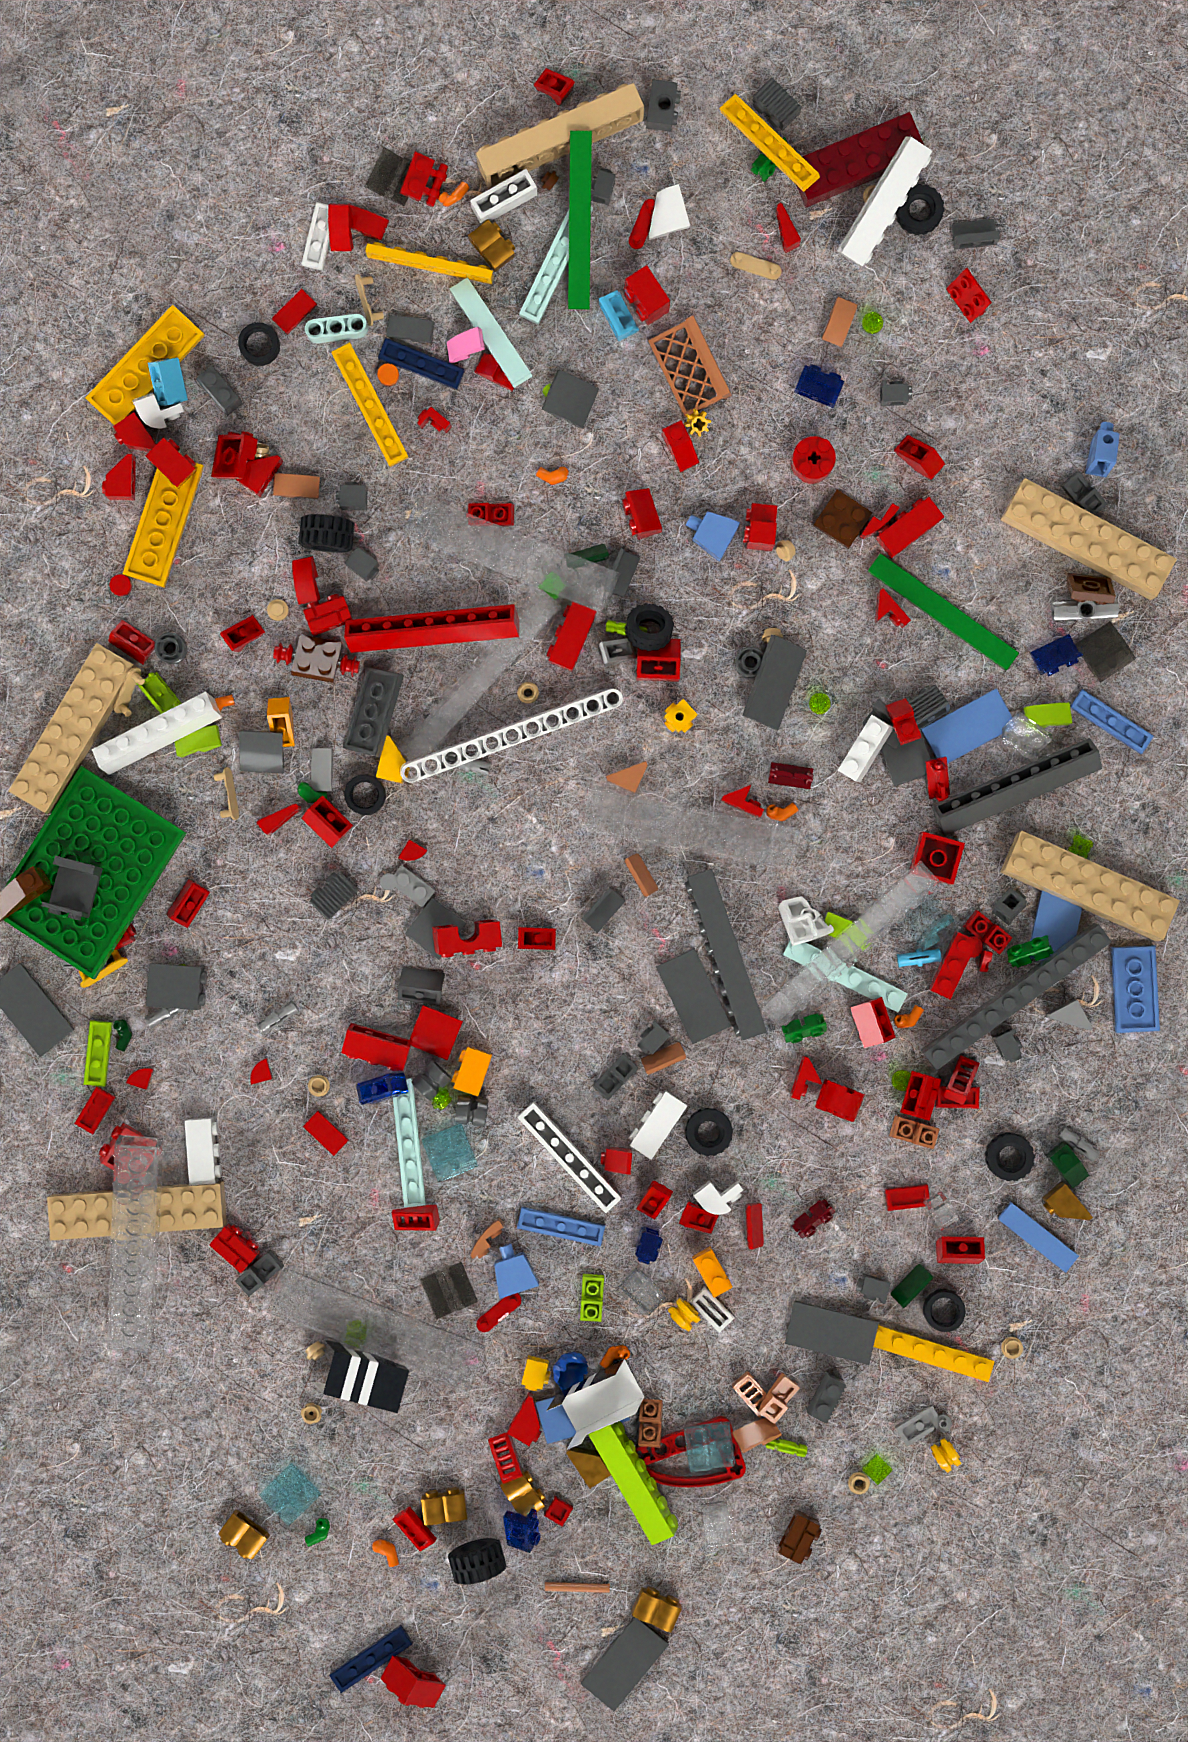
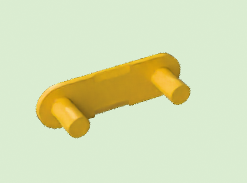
M114 949L111 955L115 961L101 970L96 979H91L79 971L83 980L80 986L82 988L91 986L125 965L128 959L121 957L118 950Z

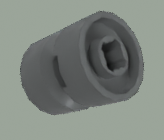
M434 1060L424 1068V1074L419 1073L411 1081L415 1088L430 1101L439 1093V1087L444 1088L452 1080L450 1075Z
M458 1096L455 1123L467 1125L469 1122H472L473 1126L485 1127L489 1099L476 1098L473 1101L471 1097Z

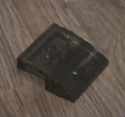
M384 147L364 187L386 199L405 206L409 197L399 192L411 160L406 157L402 158Z
M1110 621L1074 645L1076 651L1087 663L1088 669L1100 683L1136 659L1123 637Z
M462 1262L420 1278L436 1319L478 1302Z

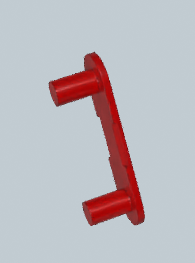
M647 199L642 205L629 237V245L633 249L642 248L646 241L652 222L651 219L655 206L654 199Z
M516 1293L500 1300L477 1320L476 1326L481 1332L490 1331L520 1306L521 1296Z

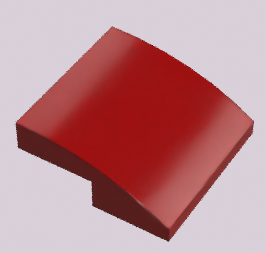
M423 1005L410 1040L413 1041L412 1046L448 1060L463 1021Z

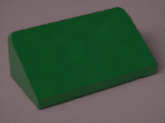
M600 544L566 554L564 558L570 571L607 560L609 553L605 544Z
M917 1264L890 1294L905 1308L933 1279V1276L921 1264Z

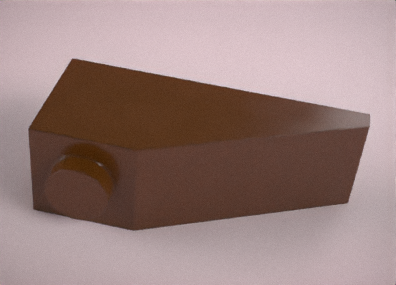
M32 866L14 878L0 892V922L53 887L42 868Z

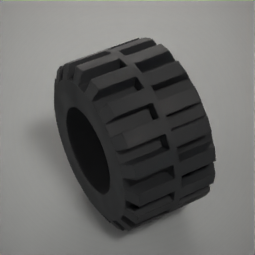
M305 515L301 517L298 544L304 548L322 552L343 553L351 551L355 523L349 519L332 515Z
M483 1538L467 1542L456 1547L448 1554L454 1582L457 1584L469 1585L489 1580L498 1576L507 1567L501 1542L495 1538Z

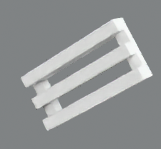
M705 1286L696 1296L689 1300L719 1333L735 1318L716 1297H713L712 1293ZM706 1294L728 1317V1319L725 1320L714 1309V1307L703 1297V1295ZM698 1299L722 1322L720 1326L696 1302Z

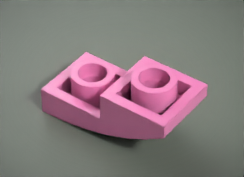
M481 328L470 329L447 341L449 363L452 364L470 358V354L485 350Z

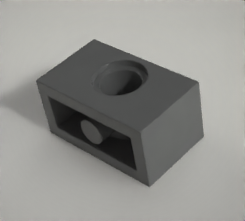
M652 79L646 129L671 132L672 125H677L678 112L674 111L675 104H680L681 91L677 90L678 83ZM667 103L670 107L668 109H661L658 105Z

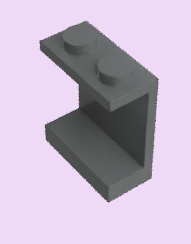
M55 856L53 864L58 865L59 869L49 903L42 902L41 906L49 908V913L61 915V912L69 913L68 918L81 920V917L89 918L103 868Z
M149 963L146 1006L201 1010V1006L205 1005L206 999L205 993H202L203 984L207 982V972L204 971V967Z

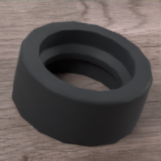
M255 322L247 325L242 329L238 337V346L242 356L253 365L264 366L270 364L277 358L280 352V341L277 333L271 326L265 323ZM264 332L271 338L272 346L266 355L254 356L248 351L247 340L253 333Z
M363 774L352 778L347 783L344 798L347 806L353 812L361 815H372L378 812L384 805L386 790L376 777ZM362 782L371 783L378 792L376 802L370 807H360L353 800V790Z
M935 1290L928 1295L923 1305L925 1319L937 1331H953L964 1321L966 1314L965 1305L961 1298L951 1290ZM940 1298L951 1299L957 1308L955 1318L948 1323H940L932 1316V1306Z

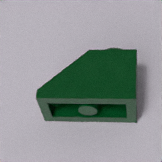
M1063 1142L1059 1143L1045 1155L1072 1189L1090 1176L1078 1157Z

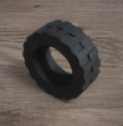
M917 184L913 188L910 187L906 194L908 195L906 202L903 206H899L895 213L898 224L900 223L903 230L905 229L907 233L919 236V234L926 235L928 232H932L939 225L945 207L944 200L941 198L942 195L934 187L932 188L927 184ZM915 200H924L929 204L930 215L926 219L917 220L911 216L910 205Z
M648 603L637 605L628 614L625 635L633 646L641 650L657 651L660 648H664L670 642L674 627L673 617L662 606ZM641 621H652L660 626V630L658 633L649 634L640 630L639 624Z
M715 1108L697 1110L688 1119L685 1127V1136L688 1144L700 1155L716 1156L718 1153L724 1152L729 1147L730 1141L733 1138L730 1120L723 1112ZM707 1121L716 1123L720 1130L719 1137L710 1143L701 1140L698 1134L700 1125Z
M1008 1132L997 1135L987 1145L985 1161L988 1169L998 1178L1010 1182L1011 1180L1019 1181L1018 1179L1025 1178L1031 1172V1168L1034 1166L1035 1154L1028 1140L1018 1134ZM1008 1146L1015 1147L1020 1153L1019 1163L1011 1168L1003 1166L999 1159L1001 1150Z

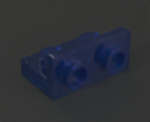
M1070 634L1030 652L1040 676L1046 673L1048 677L1059 672L1058 667L1066 664L1068 668L1078 663V658L1083 656L1081 652H1078Z
M532 1508L527 1517L507 1510L503 1516L507 1545L530 1553L534 1546L539 1544L541 1538L536 1509Z

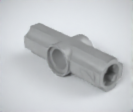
M1115 599L1114 604L1107 603L1105 605L1098 604L1095 601L1051 603L1052 621L1118 618L1119 613L1117 599ZM1081 605H1086L1089 608L1088 615L1081 613Z

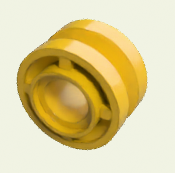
M679 1298L676 1301L677 1307L671 1306L668 1312L671 1314L670 1317L682 1329L689 1332L693 1328L691 1323H698L701 1318L688 1301Z
M945 1438L940 1440V1446L934 1444L930 1447L933 1451L932 1455L942 1470L945 1469L947 1473L952 1471V1464L957 1467L962 1464L959 1460L960 1456L950 1441L947 1442Z

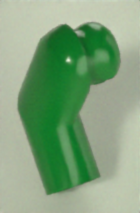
M301 782L298 785V794L307 803H315L322 795L327 799V791L315 792L306 782Z
M319 1518L316 1521L315 1532L305 1537L308 1547L327 1538L330 1529L328 1519Z

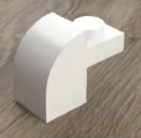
M153 393L132 400L140 419L153 428H166L165 418L168 421L180 417L179 413L184 412L180 402L159 408Z
M709 1180L693 1192V1196L707 1212L720 1215L731 1211L727 1202L731 1201L733 1203L742 1196L740 1192L743 1191V1188L736 1181L722 1193H719Z

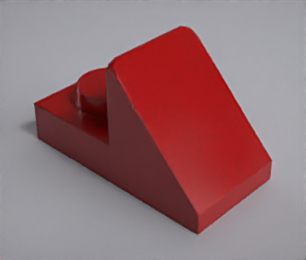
M546 68L533 85L538 91L551 96L556 104L561 106L573 90L575 82L571 78Z
M484 353L475 373L513 392L514 387L493 355Z
M882 588L877 593L875 623L889 613L891 615L889 619L896 627H905L911 619Z
M252 615L222 631L220 635L232 651L241 652L248 643L263 636L265 631Z
M906 698L885 705L900 745L921 738V733L914 718V710Z
M751 785L726 794L720 800L758 818L762 816L764 811L763 808H760L761 803L749 799L748 802L745 801Z
M518 927V949L555 950L556 928Z
M804 1055L790 1093V1097L800 1100L801 1096L805 1097L808 1089V1084H805L806 1080L823 1085L810 1059Z
M652 1181L636 1209L655 1220L671 1198L673 1191L657 1181Z
M688 1202L679 1224L711 1234L719 1215L709 1213L702 1206Z

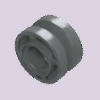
M164 633L155 642L156 655L168 664L180 663L187 655L188 648L185 640L175 633ZM170 643H175V652L168 654L166 651L167 646Z
M755 647L742 649L735 659L736 671L744 678H755L764 656L763 652ZM751 657L755 659L756 666L754 668L746 667L744 663L746 658Z

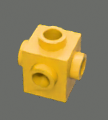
M683 699L677 705L673 702L665 710L667 714L664 716L666 720L664 724L671 732L676 731L679 733L683 731L685 733L694 725L691 721L698 714ZM681 715L683 720L678 721L675 716Z

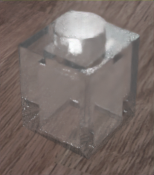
M942 1191L923 1202L941 1231L959 1221L951 1203Z

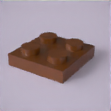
M837 489L813 527L849 549L873 512Z
M1068 573L1066 582L1071 599L1078 602L1095 601L1102 605L1107 603L1114 604L1116 595L1111 578Z

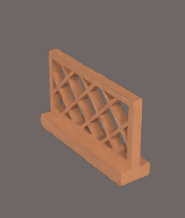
M694 316L685 319V322L648 340L685 418H687L686 414H693L694 409L699 412L722 399L732 396ZM683 328L688 333L685 343L674 340L676 333ZM662 339L670 342L666 353L658 351L655 343ZM673 343L684 346L680 358L670 355ZM687 347L696 350L697 357L695 362L684 359ZM668 357L679 361L676 372L667 370L666 363ZM699 358L703 365L698 364ZM682 362L693 365L690 377L678 374ZM696 367L705 369L707 374L704 382L693 378ZM669 374L674 375L673 381ZM677 376L688 380L685 392L676 389L675 382ZM691 381L702 384L699 396L688 393ZM706 386L715 389L716 397L710 400L702 398ZM686 396L698 399L695 408L689 411L684 406Z

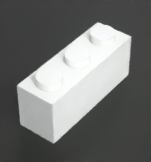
M527 169L471 199V208L480 224H483L486 220L491 222L537 196V187Z
M871 715L838 771L856 782H861L894 727Z
M666 1090L663 1094L661 1092L657 1094L652 1102L655 1106L651 1112L649 1110L645 1112L640 1120L643 1124L639 1130L635 1128L629 1136L631 1140L630 1146L651 1160L687 1107V1104Z
M214 1117L185 1120L189 1186L215 1184L222 1175L221 1165H217V1156H220L219 1143L216 1144L215 1135H218V1123L214 1122Z

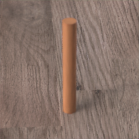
M545 1582V1591L610 1593V1584Z

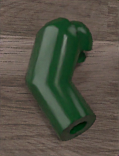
M118 1019L113 1024V1028L117 1030L120 1036L115 1048L125 1052L133 1033L127 1021Z

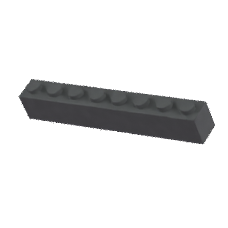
M1088 738L933 804L932 808L936 823L943 835L946 836L1101 770L1102 764L1099 750L1092 740Z
M709 869L688 876V881L684 882L688 895H693L695 901L691 903L695 915L699 914L702 921L698 925L701 934H706L708 943H705L708 955L713 954L715 963L712 964L715 975H720L722 983L719 984L722 996H727L729 1004H726L729 1017L734 1016L736 1024L732 1026L736 1037L740 1036L741 1040H746L766 1033L767 1030L713 870Z

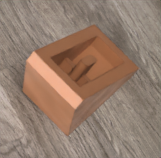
M645 761L606 776L607 782L635 794L648 766L647 762Z

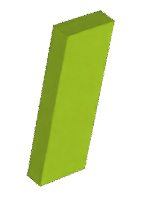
M90 1020L83 1085L102 1087L107 1085L113 1022Z

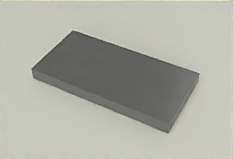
M771 635L742 716L774 730H779L804 661L806 649L781 637Z
M366 666L344 742V749L378 758L381 757L404 675Z
M695 948L656 966L692 1044L731 1027Z
M19 963L0 978V1008L39 1057L43 1056L75 1030L22 963Z
M794 1301L785 1344L869 1365L879 1322Z
M634 1617L584 1677L581 1685L614 1712L669 1646V1642L645 1622Z

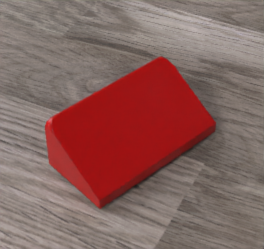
M121 620L109 634L108 641L142 665L155 649V641L124 620Z
M188 879L166 915L171 920L188 928L210 894V891Z
M748 1203L745 1205L747 1246L749 1249H756L764 1245L762 1204Z

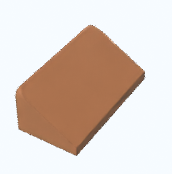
M636 853L625 859L624 862L643 896L647 897L656 892L658 887L640 855Z
M677 1042L655 1052L653 1055L650 1054L643 1057L641 1061L646 1073L650 1075L686 1059V1054L681 1044Z

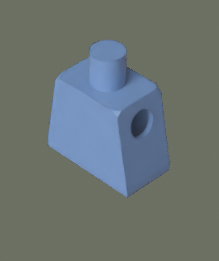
M1102 422L1100 429L1092 438L1085 474L1106 478L1116 464L1119 433L1113 432V423Z
M708 511L703 520L691 514L686 523L687 527L696 531L692 541L719 562L740 525V522Z
M511 1243L500 1246L502 1259L496 1260L494 1263L499 1298L539 1286V1280L525 1253L515 1254Z

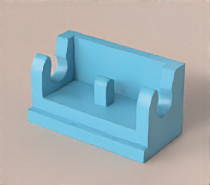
M618 290L599 298V306L618 342L639 331Z
M178 357L148 362L158 405H171L188 400Z

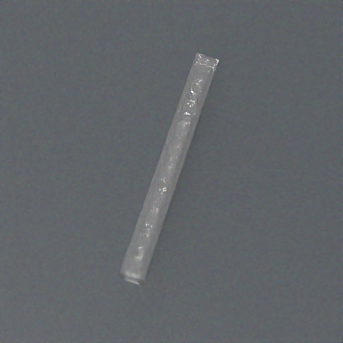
M543 589L539 593L535 591L529 597L528 601L530 603L525 608L521 607L518 609L517 613L520 620L519 637L497 639L496 641L494 639L491 640L485 647L487 651L482 656L477 655L471 662L472 668L468 672L464 670L456 679L458 683L454 688L450 686L442 695L444 699L439 704L434 703L428 710V717L425 720L421 718L413 727L415 731L411 736L407 734L400 741L401 747L399 750L410 760H414L433 753L561 610V605Z
M920 860L761 1004V1009L778 1027L782 1024L784 1026L789 1024L794 1019L793 1014L796 1011H803L810 1004L809 1000L814 995L816 997L821 995L826 990L824 986L830 981L832 983L835 982L842 975L841 971L846 966L848 968L853 966L858 961L856 957L862 952L864 954L867 953L874 946L873 942L878 937L880 939L884 938L890 932L889 927L894 923L899 924L906 917L905 913L910 908L916 909L922 903L921 898L926 894L931 895L939 887L937 885L940 882L938 878Z

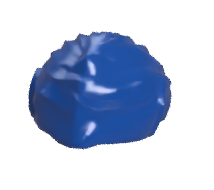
M570 1352L561 1355L554 1364V1381L562 1391L584 1380V1374H588L586 1358L580 1353Z

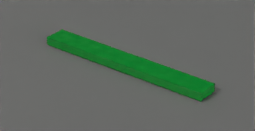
M570 131L568 309L590 310L592 131Z
M881 553L867 571L1003 670L1007 671L1018 656L1019 652Z

